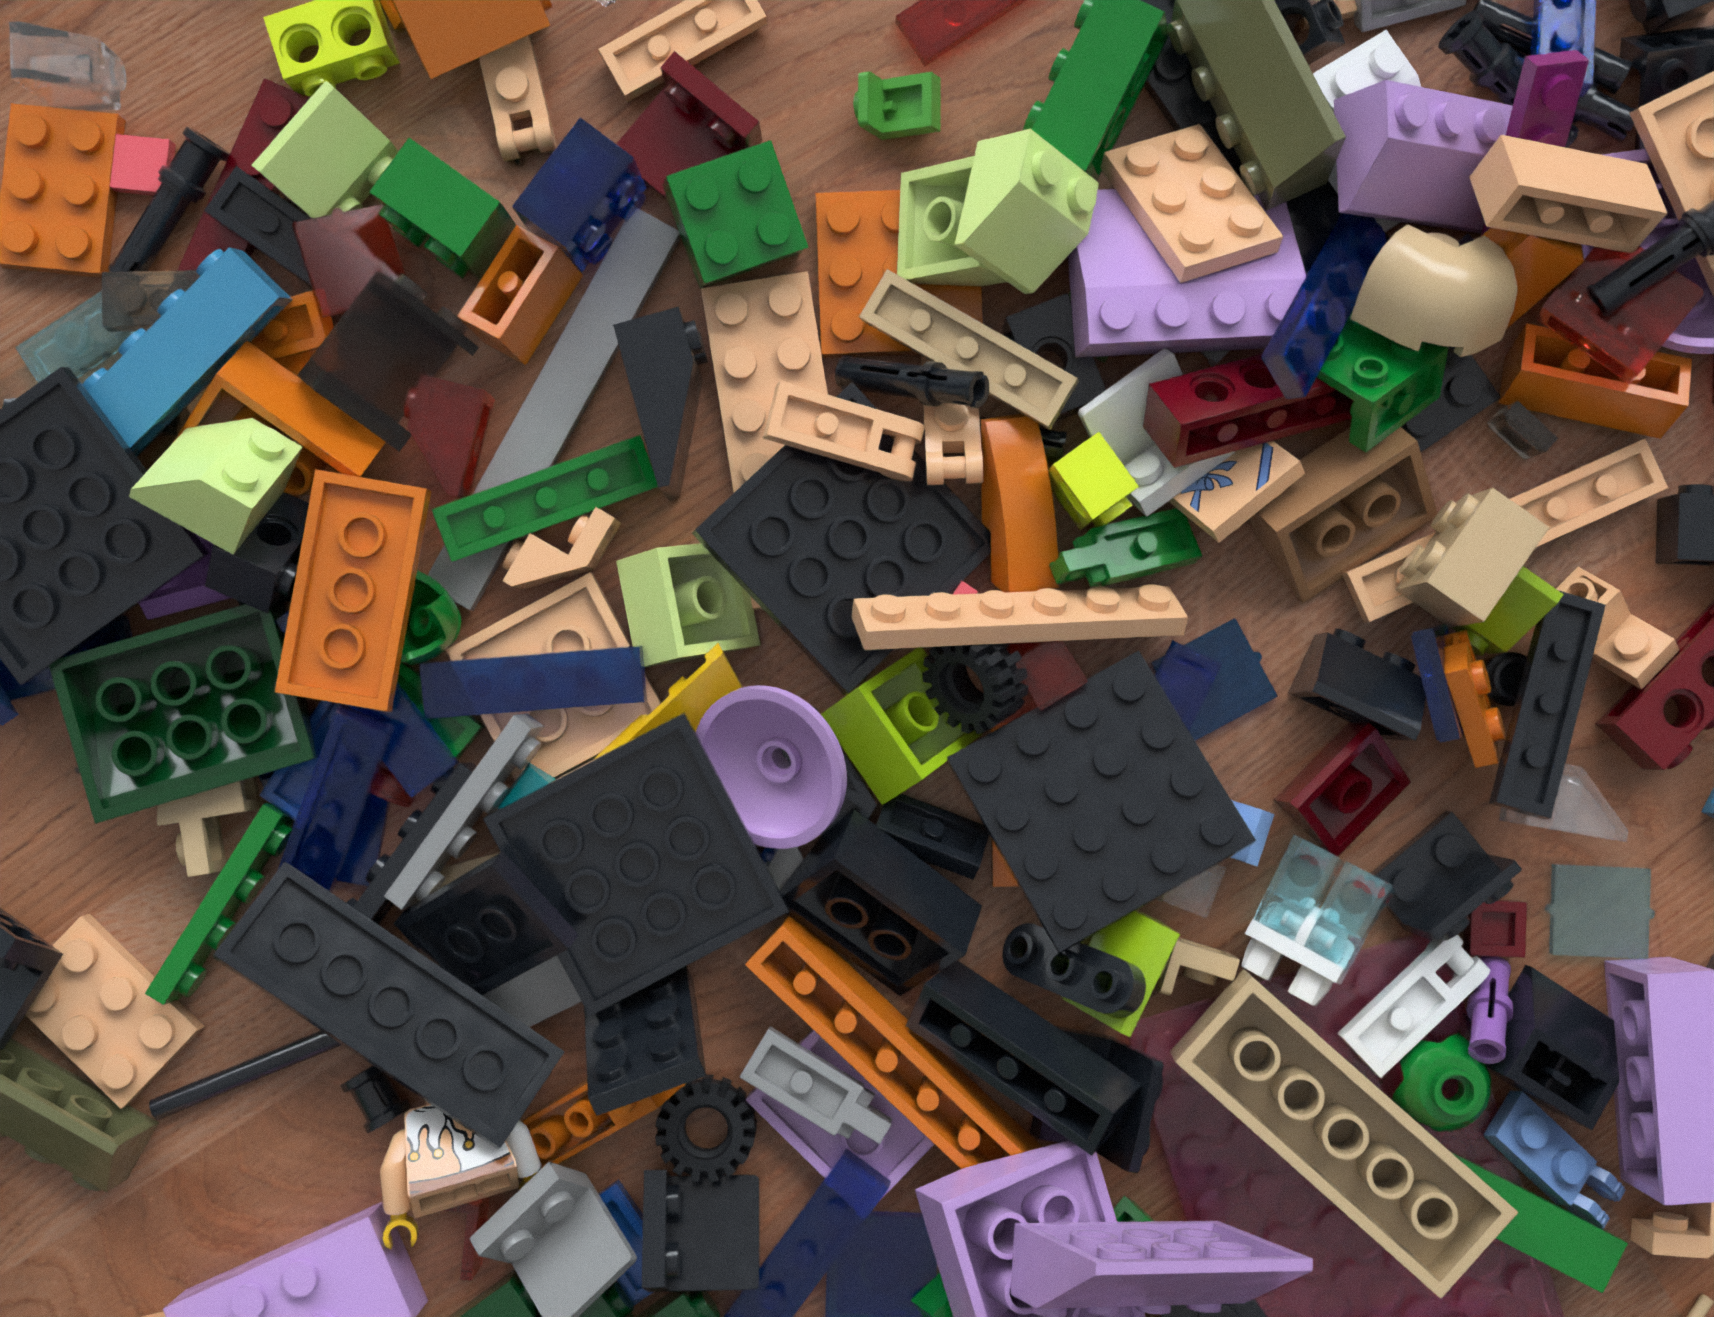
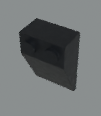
M679 307L613 325L657 485L669 500L680 498L703 382L699 365L708 363L703 340L695 320L685 322Z

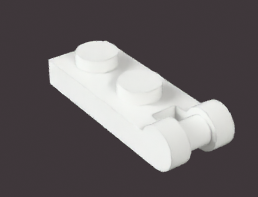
M1458 935L1445 941L1442 938L1437 941L1431 940L1426 949L1337 1033L1379 1078H1382L1489 975L1490 969L1478 956L1471 958L1461 947L1463 940ZM1444 963H1447L1455 972L1453 978L1446 984L1435 973Z

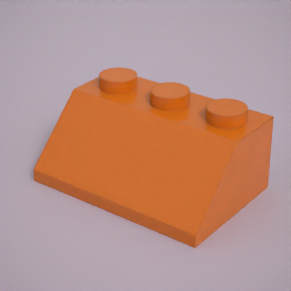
M246 341L216 373L175 438L176 440L186 428L254 418L303 446L284 492L308 503L315 469L361 477L387 442L249 341Z

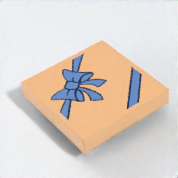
M1274 441L1235 451L1234 454L1168 502L1220 543L1274 498L1280 496L1289 486L1301 478L1305 471L1300 460Z

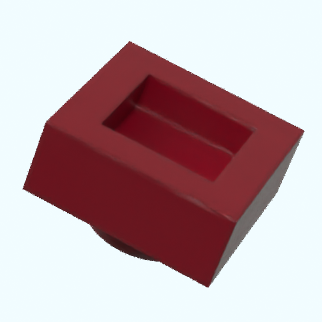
M1498 900L1489 905L1483 902L1468 915L1470 923L1464 929V950L1469 955L1525 958L1527 902L1520 900Z

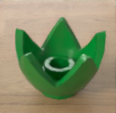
M418 570L401 662H406L409 665L421 664L443 653L457 639L461 629V616L454 599L437 580Z
M1461 1034L1451 1035L1441 1043L1421 1040L1400 1060L1404 1080L1395 1090L1391 1100L1415 1121L1429 1126L1435 1132H1451L1469 1126L1486 1109L1491 1095V1076L1485 1063L1478 1062L1469 1055V1041ZM1448 1079H1456L1458 1082L1457 1093L1449 1098L1444 1097L1442 1085Z

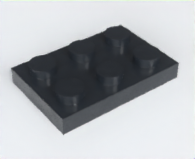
M503 851L405 909L393 923L422 955L481 995L568 950L579 935Z
M687 966L592 1016H589L584 1007L588 1099L596 1116L707 1076L694 981Z

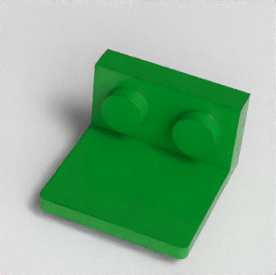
M1354 301L1313 330L1310 335L1290 346L1287 359L1354 400L1350 408L1352 419L1349 442L1366 453L1440 398L1448 347L1422 342L1419 351L1398 344L1351 320L1350 317L1356 303Z

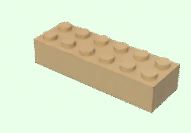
M1244 969L1170 1051L1174 1061L1440 1299L1519 1213Z

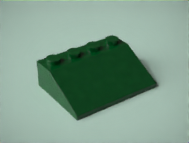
M277 601L268 614L244 604L60 658L49 666L95 824L317 758L306 698L275 692L288 621L283 602Z

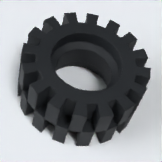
M1011 643L932 647L929 650L931 654L925 657L923 663L929 669L922 673L923 682L931 683L932 687L925 692L929 700L937 698L939 705L934 710L939 716L945 712L949 714L946 723L953 728L961 723V732L969 734L975 730L976 734H980L992 729L1023 706L1025 701L1021 698L1028 694L1029 686L1020 682L1026 679L1028 674L1026 668L1017 669L1015 663L1022 659L1018 650L1012 654L1007 651V647ZM966 666L971 668L978 676L984 693L978 690L972 683Z
M707 1075L702 1079L686 1083L664 1102L657 1117L655 1140L656 1145L662 1148L661 1158L665 1164L670 1161L674 1165L673 1172L681 1176L683 1172L691 1175L690 1181L699 1182L701 1177H706L710 1183L718 1181L719 1177L723 1174L729 1177L736 1172L740 1164L743 1165L753 1147L757 1130V1119L755 1120L754 1117L755 1109L746 1101V1092L740 1086L738 1089L731 1085L732 1080L725 1077L721 1081L713 1079L714 1075ZM699 1108L715 1109L724 1116L727 1122V1136L716 1147L701 1148L692 1143L687 1136L685 1129L686 1119L693 1111Z

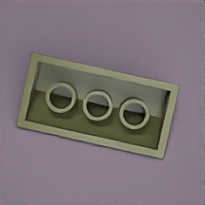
M1175 0L1172 19L1168 23V34L1171 43L1179 55L1186 54L1194 70H1192L1191 76L1195 90L1202 101L1210 100L1218 116L1216 117V128L1220 139L1226 148L1234 147L1242 163L1240 165L1242 181L1252 195L1259 196L1267 211L1327 184L1346 136L1275 1Z
M10 1038L5 1048L0 1050V1137L8 1136L24 1145L25 1153L39 1162L46 1164L55 1163L73 1173V1180L86 1189L108 1192L126 1181L159 1122L130 1105L120 1109L100 1088Z

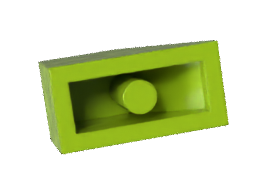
M1522 566L1484 622L1451 628L1456 632L1467 630L1473 651L1477 655L1483 656L1485 652L1488 654L1504 653L1555 607L1564 594Z

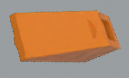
M586 1079L521 1122L529 1129L542 1165L541 1168H543L548 1162L561 1163L656 1110L685 1084L596 1116L588 1099Z

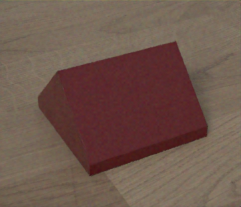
M1348 723L1273 800L1329 855L1336 859L1411 781L1375 727L1369 723Z

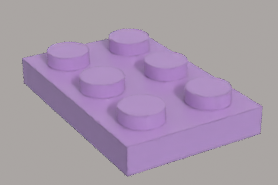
M812 1029L799 1044L865 1084L864 1087L875 1094L870 1105L892 1119V1125L881 1143L878 1144L854 1129L849 1139L838 1133L836 1136H833L756 1087L748 1094L746 1101L864 1217L931 1149L934 1143Z

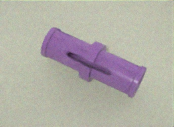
M1484 956L1480 959L1490 969V973L1467 1000V1015L1471 1019V1038L1468 1053L1478 1062L1494 1064L1505 1058L1507 1022L1513 1018V1002L1508 997L1511 966L1508 961L1501 957ZM1489 1000L1492 1001L1491 1018L1488 1017Z

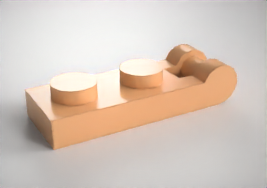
M531 34L479 57L496 128L497 142L504 162L520 159L521 152L539 148L541 153L557 150ZM532 117L533 127L515 131L513 121Z
M921 356V365L930 361L927 358ZM945 402L936 407L923 405L927 485H944V479L965 478L966 484L983 483L979 408ZM964 453V456L943 457V454Z
M780 381L775 387L763 439L880 472L882 475L892 479L912 481L916 463L912 460L915 444H921L925 426L920 422ZM882 434L889 435L894 439L891 453L878 450Z

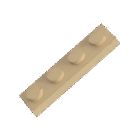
M888 269L859 316L864 323L928 360L942 362L946 365L947 369L984 372L983 375H986L989 380V395L1049 430L1079 382L1077 377Z

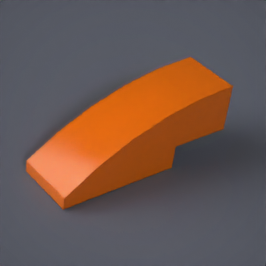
M1023 414L981 419V450L983 458V483H981L982 524L991 531V582L1005 593L1059 588V584H1056L1049 566L1051 562H1055L1058 558V545L1051 482L1039 425Z

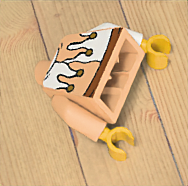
M426 1101V1105L408 1110L404 1114L405 1129L393 1135L380 1168L384 1213L390 1215V1220L383 1232L384 1245L392 1250L391 1229L401 1225L410 1230L411 1247H413L417 1241L419 1231L417 1222L414 1220L415 1218L519 1188V1191L542 1167L527 1126L519 1120L502 1147L496 1149ZM518 1178H523V1181L519 1185ZM411 1209L413 1211L414 1218L407 1215V1212Z

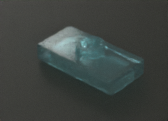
M104 288L15 348L38 383L60 367H70L76 377L79 378L117 353L120 345L132 333L137 331V328L114 293Z

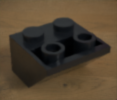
M1525 965L1508 994V997L1513 1002V1018L1507 1022L1505 1058L1498 1063H1485L1489 1072L1519 1091H1523L1527 1096L1552 1112L1593 1130L1620 1082L1614 1020L1533 967Z

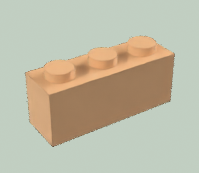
M1505 135L1499 136L1469 177L1486 227L1633 253L1667 214L1648 165L1645 163Z

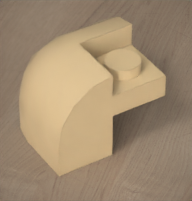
M1406 225L1388 240L1370 266L1360 288L1350 319L1398 344L1419 351L1422 342H1427L1440 346L1455 347L1453 352L1459 357L1472 355L1501 341L1514 311L1518 290L1514 267L1503 249L1485 235L1459 246V242L1448 235L1441 233L1427 234L1415 227Z

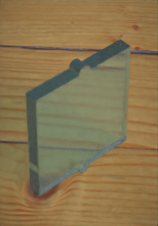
M1552 864L1551 903L1545 906V911L1550 914L1549 954L1648 959L1649 919H1653L1655 916V911L1650 908L1651 869Z

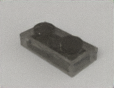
M196 270L102 272L103 327L108 332L137 331L141 328L147 331L161 317L157 312L161 303L178 289H183L186 292L200 275Z

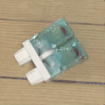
M1294 834L1257 909L1255 917L1245 932L1246 935L1252 938L1246 948L1241 966L1270 981L1283 955L1300 963L1301 967L1288 992L1313 1006H1317L1329 992L1333 983L1342 984L1349 971L1348 969L1357 957L1365 939L1383 908H1386L1396 888L1390 883L1347 861L1344 862L1336 855ZM1332 881H1335V883L1333 884V886H1332V888H1331V890H1330V892H1329L1327 898L1325 899V901H1324V903H1323V905H1322V907H1321V909H1320L1319 906H1320V904H1321V902H1322V900H1323L1325 894L1327 893V891H1328V889H1329V887H1330Z

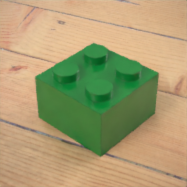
M410 137L369 191L383 206L378 214L393 226L392 229L417 248L426 241L424 247L437 257L436 260L461 279L469 272L481 280L516 226V223L500 201Z
M771 140L665 177L662 186L699 289L798 255L808 248Z

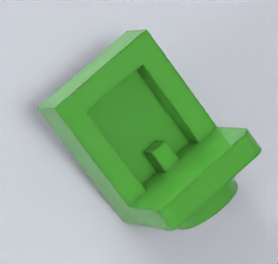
M871 71L859 73L858 91L855 93L853 100L854 113L859 126L881 140L941 132V78L933 72L881 79Z

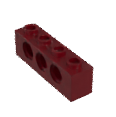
M1289 347L1150 383L1148 386L1143 428L1171 465L1176 468L1352 419L1350 408L1354 400L1287 359Z
M1714 600L1675 640L1679 651L1642 690L1632 685L1595 723L1642 769L1665 770L1666 768L1672 769L1678 766L1692 752L1693 746L1690 743L1703 729L1709 730L1714 727V680L1708 685L1701 674V668L1706 659H1709L1714 665ZM1669 698H1672L1678 707V716L1672 725L1666 721L1663 714L1664 704Z

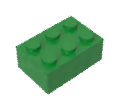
M1084 0L1074 23V28L1080 31L1070 51L1062 48L1058 53L1048 77L1054 84L1044 103L1039 100L1035 102L1023 130L1032 129L1096 181L1102 172L1101 164L1104 152L1113 150L1169 37L1165 11L1141 0Z

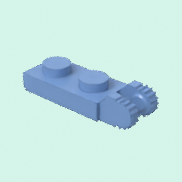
M1509 1091L1483 1134V1137L1554 1203L1563 1205L1571 1213L1602 1229L1605 1228L1610 1219L1609 1215L1595 1201L1579 1192L1586 1183L1600 1196L1610 1201L1619 1202L1626 1191L1625 1187L1617 1181L1614 1175L1597 1166V1161L1523 1091Z

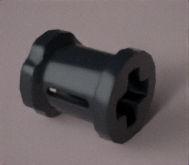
M375 1066L367 1068L340 1085L344 1093L350 1092L364 1115L366 1122L363 1127L367 1133L374 1131L411 1108L408 1100L400 1099L388 1076Z

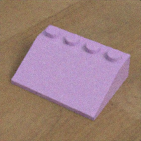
M1116 189L1097 190L1096 204L1093 209L1089 233L1068 255L1075 358L1157 354L1164 348H1167L1172 353L1286 348L1310 335L1307 277L1286 202L1266 211L1259 196H1254L1283 235L1277 253L1180 283Z
M1070 1140L969 1166L915 1189L953 1317H1044L1032 1313V1306L1011 1295L1015 1223L1117 1222L1097 1153L1095 1152L1091 1156ZM1136 1306L1120 1307V1313L1115 1316L1090 1314L1084 1308H1067V1316L1064 1317H1145V1313L1138 1311Z
M1219 1221L1015 1223L1011 1295L1032 1306V1313L1044 1317L1067 1316V1308H1084L1090 1314L1115 1316L1120 1313V1307L1136 1306L1138 1311L1149 1314L1171 1313V1305H1187V1308L1193 1311L1217 1313L1221 1312L1222 1304L1246 1303L1313 1270V1258Z

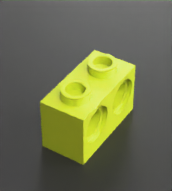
M314 0L263 17L282 77L295 92L312 97L325 81L336 88V84L353 78L359 80L374 79L385 74L387 67L400 63L379 0ZM361 29L371 30L369 38L363 44L357 46L349 45L350 39L355 32ZM313 45L319 46L317 55L311 61L299 63V56L305 48Z
M1100 432L1058 460L1048 470L1053 494L1079 530H1082L1090 523H1093L1095 527L1109 524L1133 506L1127 496L1139 487Z

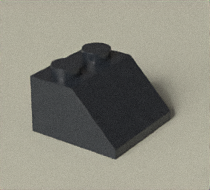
M1335 628L1333 634L1328 632L1316 634L1288 693L1347 722L1369 723L1377 729L1385 740L1416 741L1421 730L1428 685L1427 679L1413 673L1416 665L1390 652H1385L1382 658L1363 649L1366 643L1364 639L1342 629Z

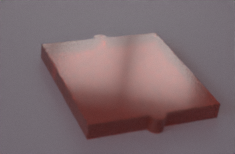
M381 204L343 212L340 208H335L331 215L293 222L292 228L322 318L360 309L364 313H370L374 306L385 304L365 288L377 270L412 296L389 224L378 214L383 208Z

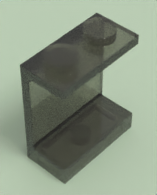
M377 270L297 376L314 391L400 452L413 435L398 423L456 346H459L472 356L479 347L463 335L468 327L455 314L444 306L436 314L423 303L428 293L402 273L394 281Z

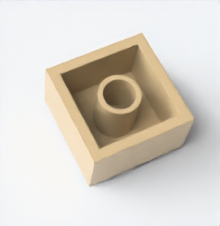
M1493 487L1473 495L1468 493L1456 503L1450 500L1442 507L1432 521L1431 527L1436 532L1426 547L1423 548L1418 545L1403 562L1399 572L1405 577L1396 590L1448 627L1484 622L1550 527Z

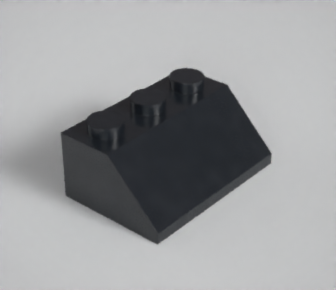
M855 810L823 833L780 890L782 897L789 907L787 915L899 996L966 955L982 908L981 904L963 892L958 886L951 883Z

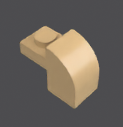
M257 777L158 805L157 826L179 823L181 833L176 838V852L180 863L186 866L188 877L214 873L223 869L226 864V856L219 816L261 808Z

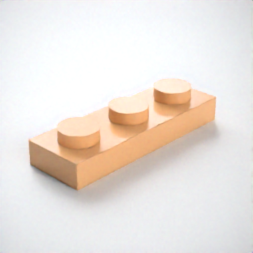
M685 0L598 50L623 96L629 102L665 82L660 67L674 51L693 66L767 24V17L757 0Z

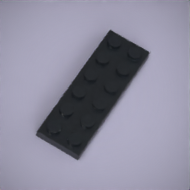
M287 862L282 864L213 954V958L496 1149L502 1147L565 1052Z

